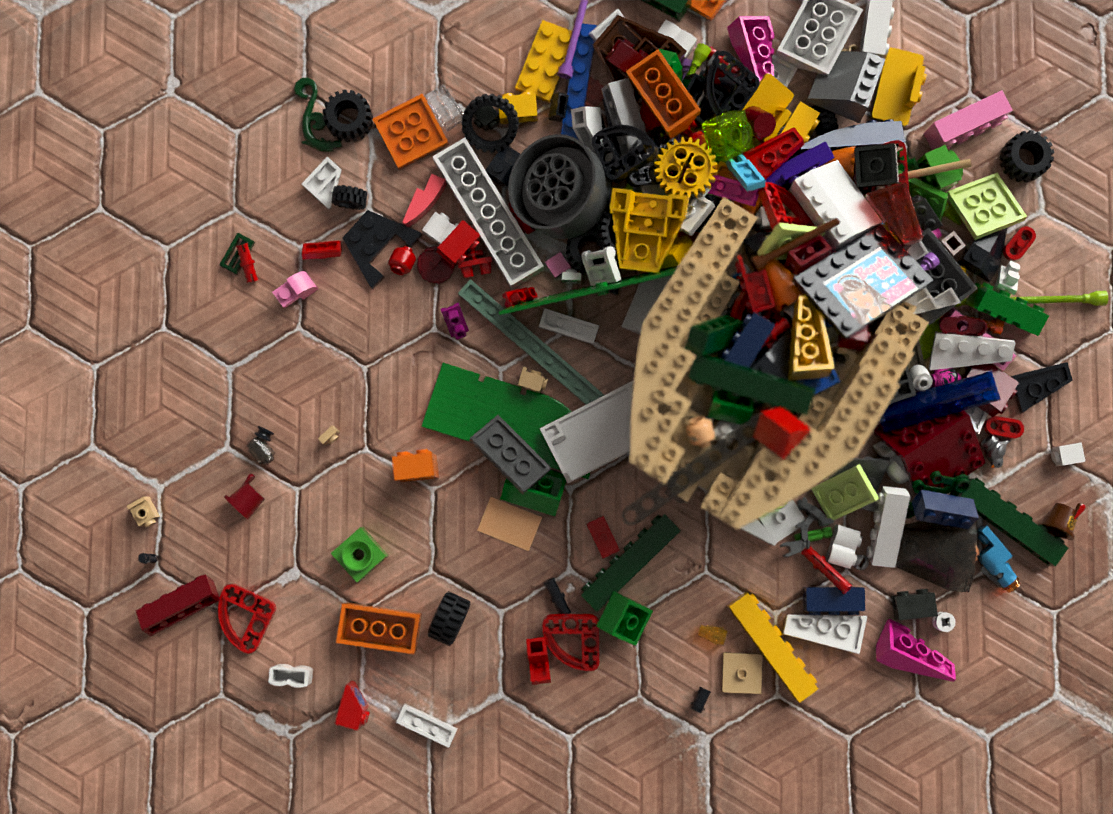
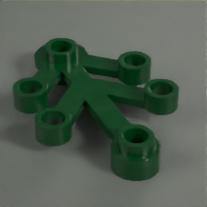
M939 471L932 472L930 479L933 484H947L945 487L925 485L922 480H915L912 483V488L916 493H919L922 489L943 494L950 493L949 495L954 496L968 491L971 487V480L967 475L961 474L953 478L942 476ZM909 502L906 519L915 516L912 502Z

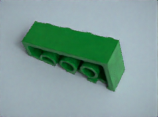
M975 282L978 289L968 296L965 302L967 305L1034 335H1040L1050 316L1044 313V308L1035 304L1033 307L1027 305L1028 301L1017 297L1014 300L1010 298L1011 294L1000 289L999 292L993 290L994 286L983 282L982 285Z

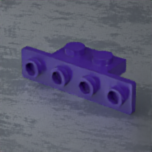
M823 142L783 163L765 182H771L781 187L787 183L793 184L795 179L833 160L834 155L827 142Z

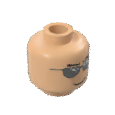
M698 416L689 421L686 431L690 443L699 446V448L709 446L710 442L715 438V431L711 420L706 419L704 416Z

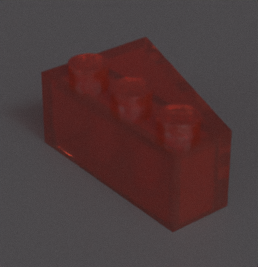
M906 181L866 194V200L894 238L903 247L922 241V231Z

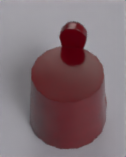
M756 106L745 109L737 121V131L740 136L746 139L757 138L760 141L770 136L776 126L774 116Z
M249 474L243 485L231 496H224L247 520L265 500L249 484L255 478L253 474Z

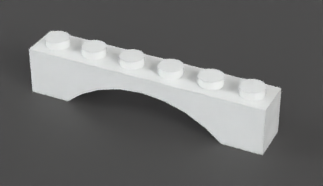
M584 106L571 109L572 127L579 141L595 152L592 138L597 132L602 130L601 107ZM602 138V139L600 140V141H601L600 145L604 147V144H603V142H602L603 138Z

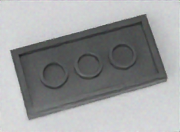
M499 415L493 418L469 440L522 495L551 471V467Z

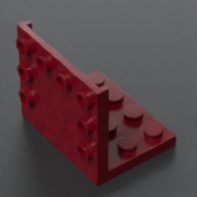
M935 389L873 429L874 435L902 459L911 485L915 480H922L925 485L945 487L947 484H933L930 474L934 471H939L942 476L955 478L961 474L969 475L986 464L969 414L942 393H937Z

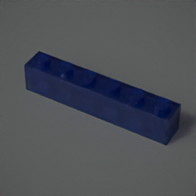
M989 371L920 391L915 396L888 404L879 421L884 433L999 401L1001 398L993 373Z

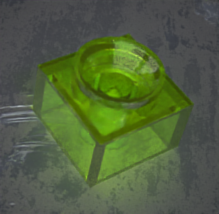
M745 110L728 111L702 123L707 148L712 149L710 155H716V160L714 161H728L753 148V132L751 125L747 121Z

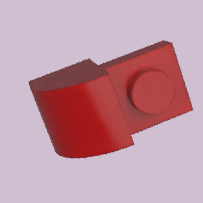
M546 638L526 639L531 684L551 683Z

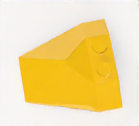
M612 188L610 213L613 218V231L615 232L617 243L616 250L619 268L659 273L686 218L689 196L674 194L665 196Z

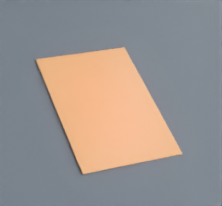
M490 497L477 531L529 551L542 517Z

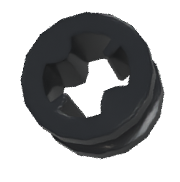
M258 426L259 430L254 434L270 442V436L274 435V433Z

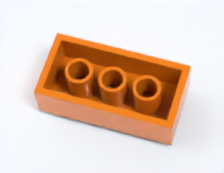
M347 602L342 603L336 643L415 654L422 613Z

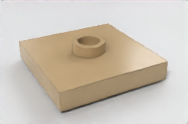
M723 652L721 692L761 694L763 655Z

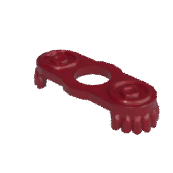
M967 316L944 317L939 323L940 330L945 334L950 332L959 335L976 334L977 336H982L988 328L984 320L968 318ZM965 320L968 322V327L966 330L960 331L957 329V323Z

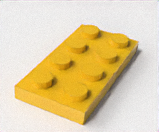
M542 20L515 90L531 92L532 94L536 93V98L551 102L552 94L555 92L560 79L557 75L559 66L564 63L572 35L571 30Z

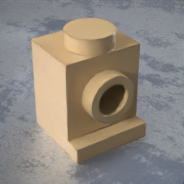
M523 367L518 387L540 393L541 389L545 390L548 379L541 376V372L535 370L527 372V368Z
M142 497L127 506L138 526L150 527L156 523V519L160 518L150 497ZM141 510L145 511V516L143 517L140 513Z

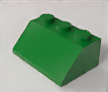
M551 470L522 495L506 478L500 500L555 517L566 479L562 473Z

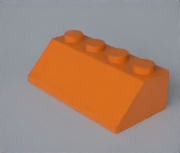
M659 49L626 71L630 82L670 140L686 130L701 112V109Z

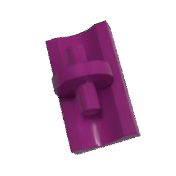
M459 303L440 309L451 338L455 336L456 340L466 337V332L469 329Z

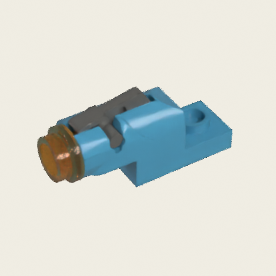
M980 526L976 530L979 534L978 539L984 545H988L978 556L979 562L982 564L980 571L998 587L1011 593L1021 585L1018 581V576L1014 573L1010 564L1006 562L1013 555L988 526Z

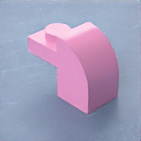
M302 271L286 279L287 282L275 289L273 294L282 307L286 308L299 298L304 300L317 291L318 288L305 271Z

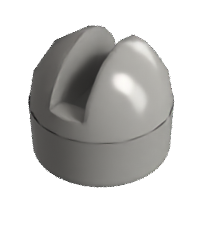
M857 555L854 568L865 570L869 565L868 558L865 555ZM864 558L865 561L863 562L862 566L859 567V564L861 563L862 559Z

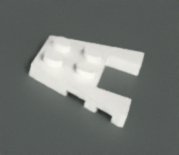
M920 238L907 250L915 260L929 253ZM925 287L904 302L915 305L917 308L914 314L956 305L961 301L952 287L934 298Z

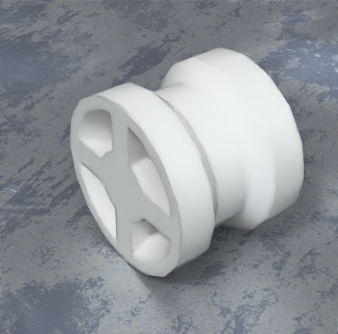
M938 612V616L932 618L934 628L939 631L949 632L955 627V618L950 613Z

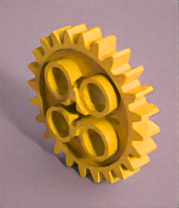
M684 137L681 138L679 143L674 139V145L667 142V150L661 148L662 155L658 154V161L654 162L656 167L654 174L658 175L656 182H661L660 189L666 187L665 194L672 191L674 195L689 196V200L692 194L698 198L699 191L704 195L705 188L711 189L710 182L715 183L714 176L717 175L718 171L715 169L718 163L713 162L716 160V155H710L712 149L705 150L706 143L700 146L699 139L693 143L692 137L689 138L688 142H685ZM682 153L686 157L678 159L676 155ZM690 154H694L689 162V168L685 171L682 182L678 183L682 176V171L688 163ZM702 161L704 164L702 166H696L694 165V162ZM674 170L678 174L676 176H670L668 172ZM694 178L696 182L689 184L686 182V179Z

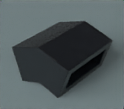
M561 92L552 94L549 120L561 122V119L565 118L569 95Z

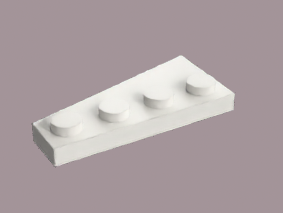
M935 331L928 369L938 370L1012 361L1015 341L954 333L945 334Z

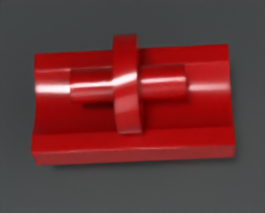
M474 249L465 254L467 258L472 257V260L463 261L461 265L458 264L463 277L469 278L474 277L472 266L479 265L481 275L491 273V263L493 262L491 256L476 259V256L483 255V251H475Z
M534 287L521 288L502 294L503 298L506 299L505 307L507 308L538 297Z

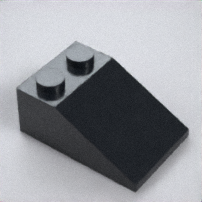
M788 329L749 368L788 380L792 332Z

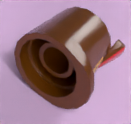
M1055 503L1042 525L1052 535L1066 540H1073L1075 537L1072 534L1079 515L1085 510V505L1078 503L1076 509H1073L1067 505Z

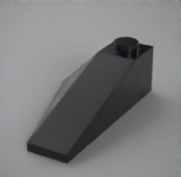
M1008 227L976 240L972 236L957 263L985 281L991 282L1000 267Z

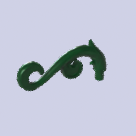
M310 78L299 79L294 85L295 94L299 98L308 99V95H305L302 90L305 86L312 88V95L302 118V132L305 141L301 143L321 152H331L336 148L342 147L341 140L326 141L324 138L318 140L312 134L310 129L312 121H316L312 125L315 130L320 131L326 127L323 114L320 112L312 113L318 89L314 80Z

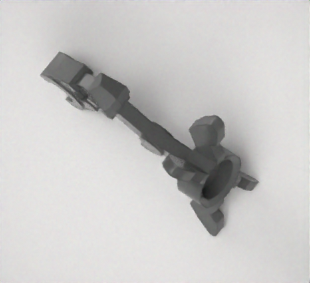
M805 497L797 501L799 510L806 511L808 515L804 522L795 525V528H800L801 540L785 542L780 545V548L787 547L789 549V552L783 555L784 558L801 552L805 547L807 549L810 548L808 527L813 520L818 521L821 527L834 522L831 518L826 519V516L820 509L807 503L808 500Z

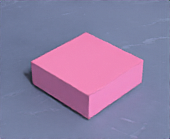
M561 252L545 262V265L555 279L562 275V272L571 269V266Z

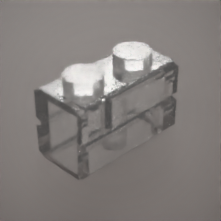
M442 84L434 91L428 93L425 99L445 130L450 131L456 125L462 123L465 109L461 103L457 104L454 100L456 96L450 87L447 89Z

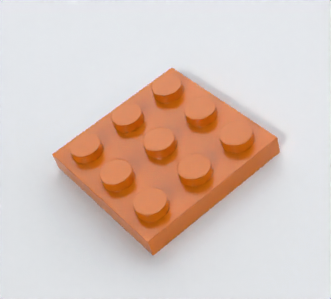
M423 93L373 118L398 169L449 144Z

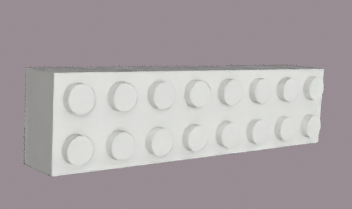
M463 138L432 156L435 165L443 178L446 179L449 188L474 229L480 234V239L511 290L544 271L542 262L467 139Z

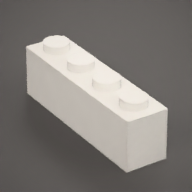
M867 0L859 52H869L881 58L888 54L889 44H887V37H890L892 26H889V23L894 15L892 2H895V0Z
M883 486L882 492L878 493L879 499L877 503L879 506L878 511L874 512L875 526L870 532V540L872 541L871 545L867 547L866 556L874 566L895 568L910 495L904 488Z

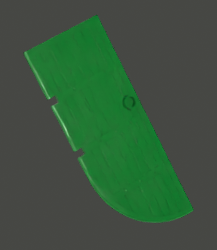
M678 266L661 269L659 273H643L621 278V280L613 283H607L606 281L597 283L595 286H587L538 298L499 311V315L597 293L598 296L609 294L610 289L673 275Z
M442 364L422 427L470 442V438L499 415L551 468L561 471L540 428L571 413L572 411L567 406L550 396L528 389L526 394L522 395L520 394L521 387L485 376L484 382L478 381L480 377L478 373L450 364ZM590 473L582 476L581 478L589 480Z

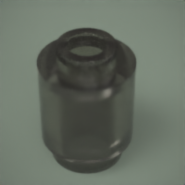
M259 436L247 444L249 453L260 465H268L274 460L275 452Z

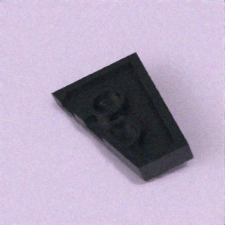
M1068 362L1010 376L1019 382L1015 388L1017 390L1015 397L1020 413L1025 412L1050 394L1073 381Z

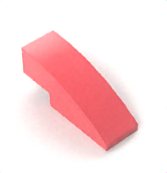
M431 174L425 190L416 189L403 219V225L407 227L412 226L430 211L442 195L447 185L446 179Z

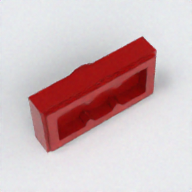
M341 241L304 243L302 259L341 257Z
M604 516L586 524L602 559L620 551Z

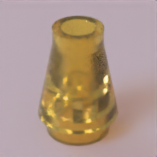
M700 625L698 636L719 646V644L724 645L728 630L723 629L724 627Z

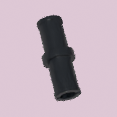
M553 577L545 581L543 584L551 596L550 601L555 604L559 614L572 613L564 599L565 595L563 592L561 593L555 578Z

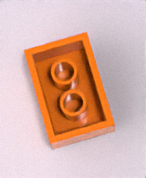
M428 449L416 450L417 454H411L408 451L397 452V456L392 457L394 480L410 482L439 478L437 455Z

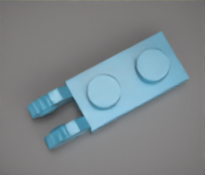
M743 154L737 156V163L731 157L726 158V165L729 171L734 174L746 191L765 187V179Z

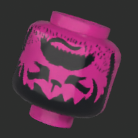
M954 368L938 369L931 374L933 380L931 387L937 393L955 392L958 385L961 384V376L959 373H956Z

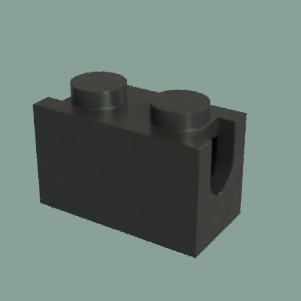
M918 589L914 594H909V591L897 592V596H891L895 620L901 621L938 616L935 593L928 592V589Z

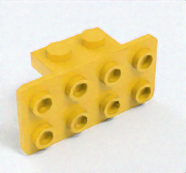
M893 47L889 48L888 54L885 56L871 117L880 121L893 119L894 121H902V126L908 125L912 108L921 100L922 92L920 88L921 85H924L927 74H924L925 66H922L924 61L923 55Z
M765 74L759 82L758 89L736 119L725 129L723 136L742 153L750 145L756 147L761 142L764 143L776 137L779 130L788 123L789 117L792 114L786 107L794 98L793 92L773 75ZM748 107H759L774 116L776 126L770 136L763 138L761 141L757 138L746 139L740 136L737 131V121L742 112Z

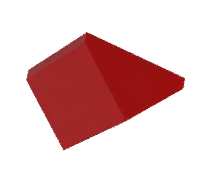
M778 407L761 412L753 437L784 460L812 429L784 408Z

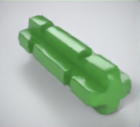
M831 527L808 531L810 542L821 540L823 537L825 539L833 536ZM801 533L794 535L795 541L801 540Z

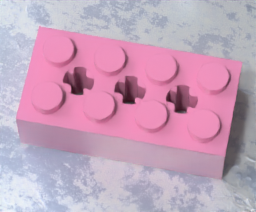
M1003 90L935 121L924 132V135L932 150L946 145L949 150L955 143L960 145L966 142L972 135L974 137L981 135L989 127L991 129L998 127L1004 120L1008 119L1007 115L1013 110Z

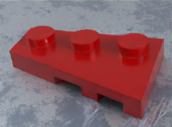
M793 127L744 152L743 156L750 160L766 180L804 145V139L796 128Z

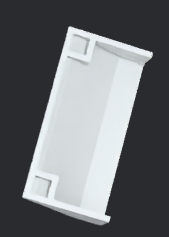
M634 380L540 428L567 483L630 452L631 405Z

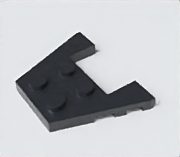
M367 210L342 238L369 286L374 289L384 276L370 263L396 235L408 246L412 247L422 234L419 231Z

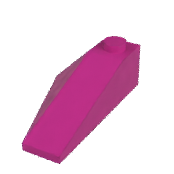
M739 16L727 27L731 44L741 62L759 78V81L767 73L774 76V65L772 64L774 31L770 17Z
M890 618L887 620L876 644V661L897 670L952 682L956 680L955 664L937 650H930L924 645L925 641L910 634L911 630Z

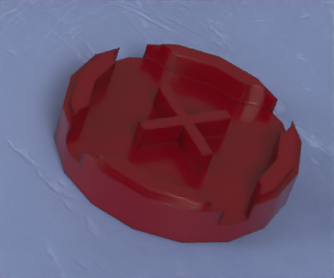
M438 246L425 249L417 261L419 274L425 281L431 284L446 282L451 278L455 266L453 267L436 252Z

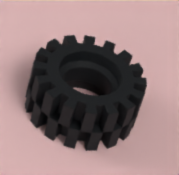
M817 105L811 107L820 112L817 118L820 122L815 128L817 135L821 136L838 129L835 113Z
M337 185L333 187L331 202L335 206L345 207V209L363 210L366 208L368 192L358 189V187Z

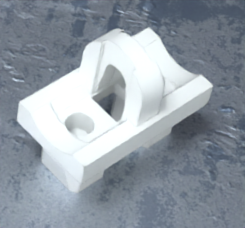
M1009 261L1006 267L1000 266L994 287L996 292H999L1001 289L1015 295L1020 276L1018 273L1020 270L1019 264Z

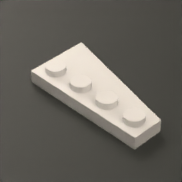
M786 615L782 634L860 654L867 616Z

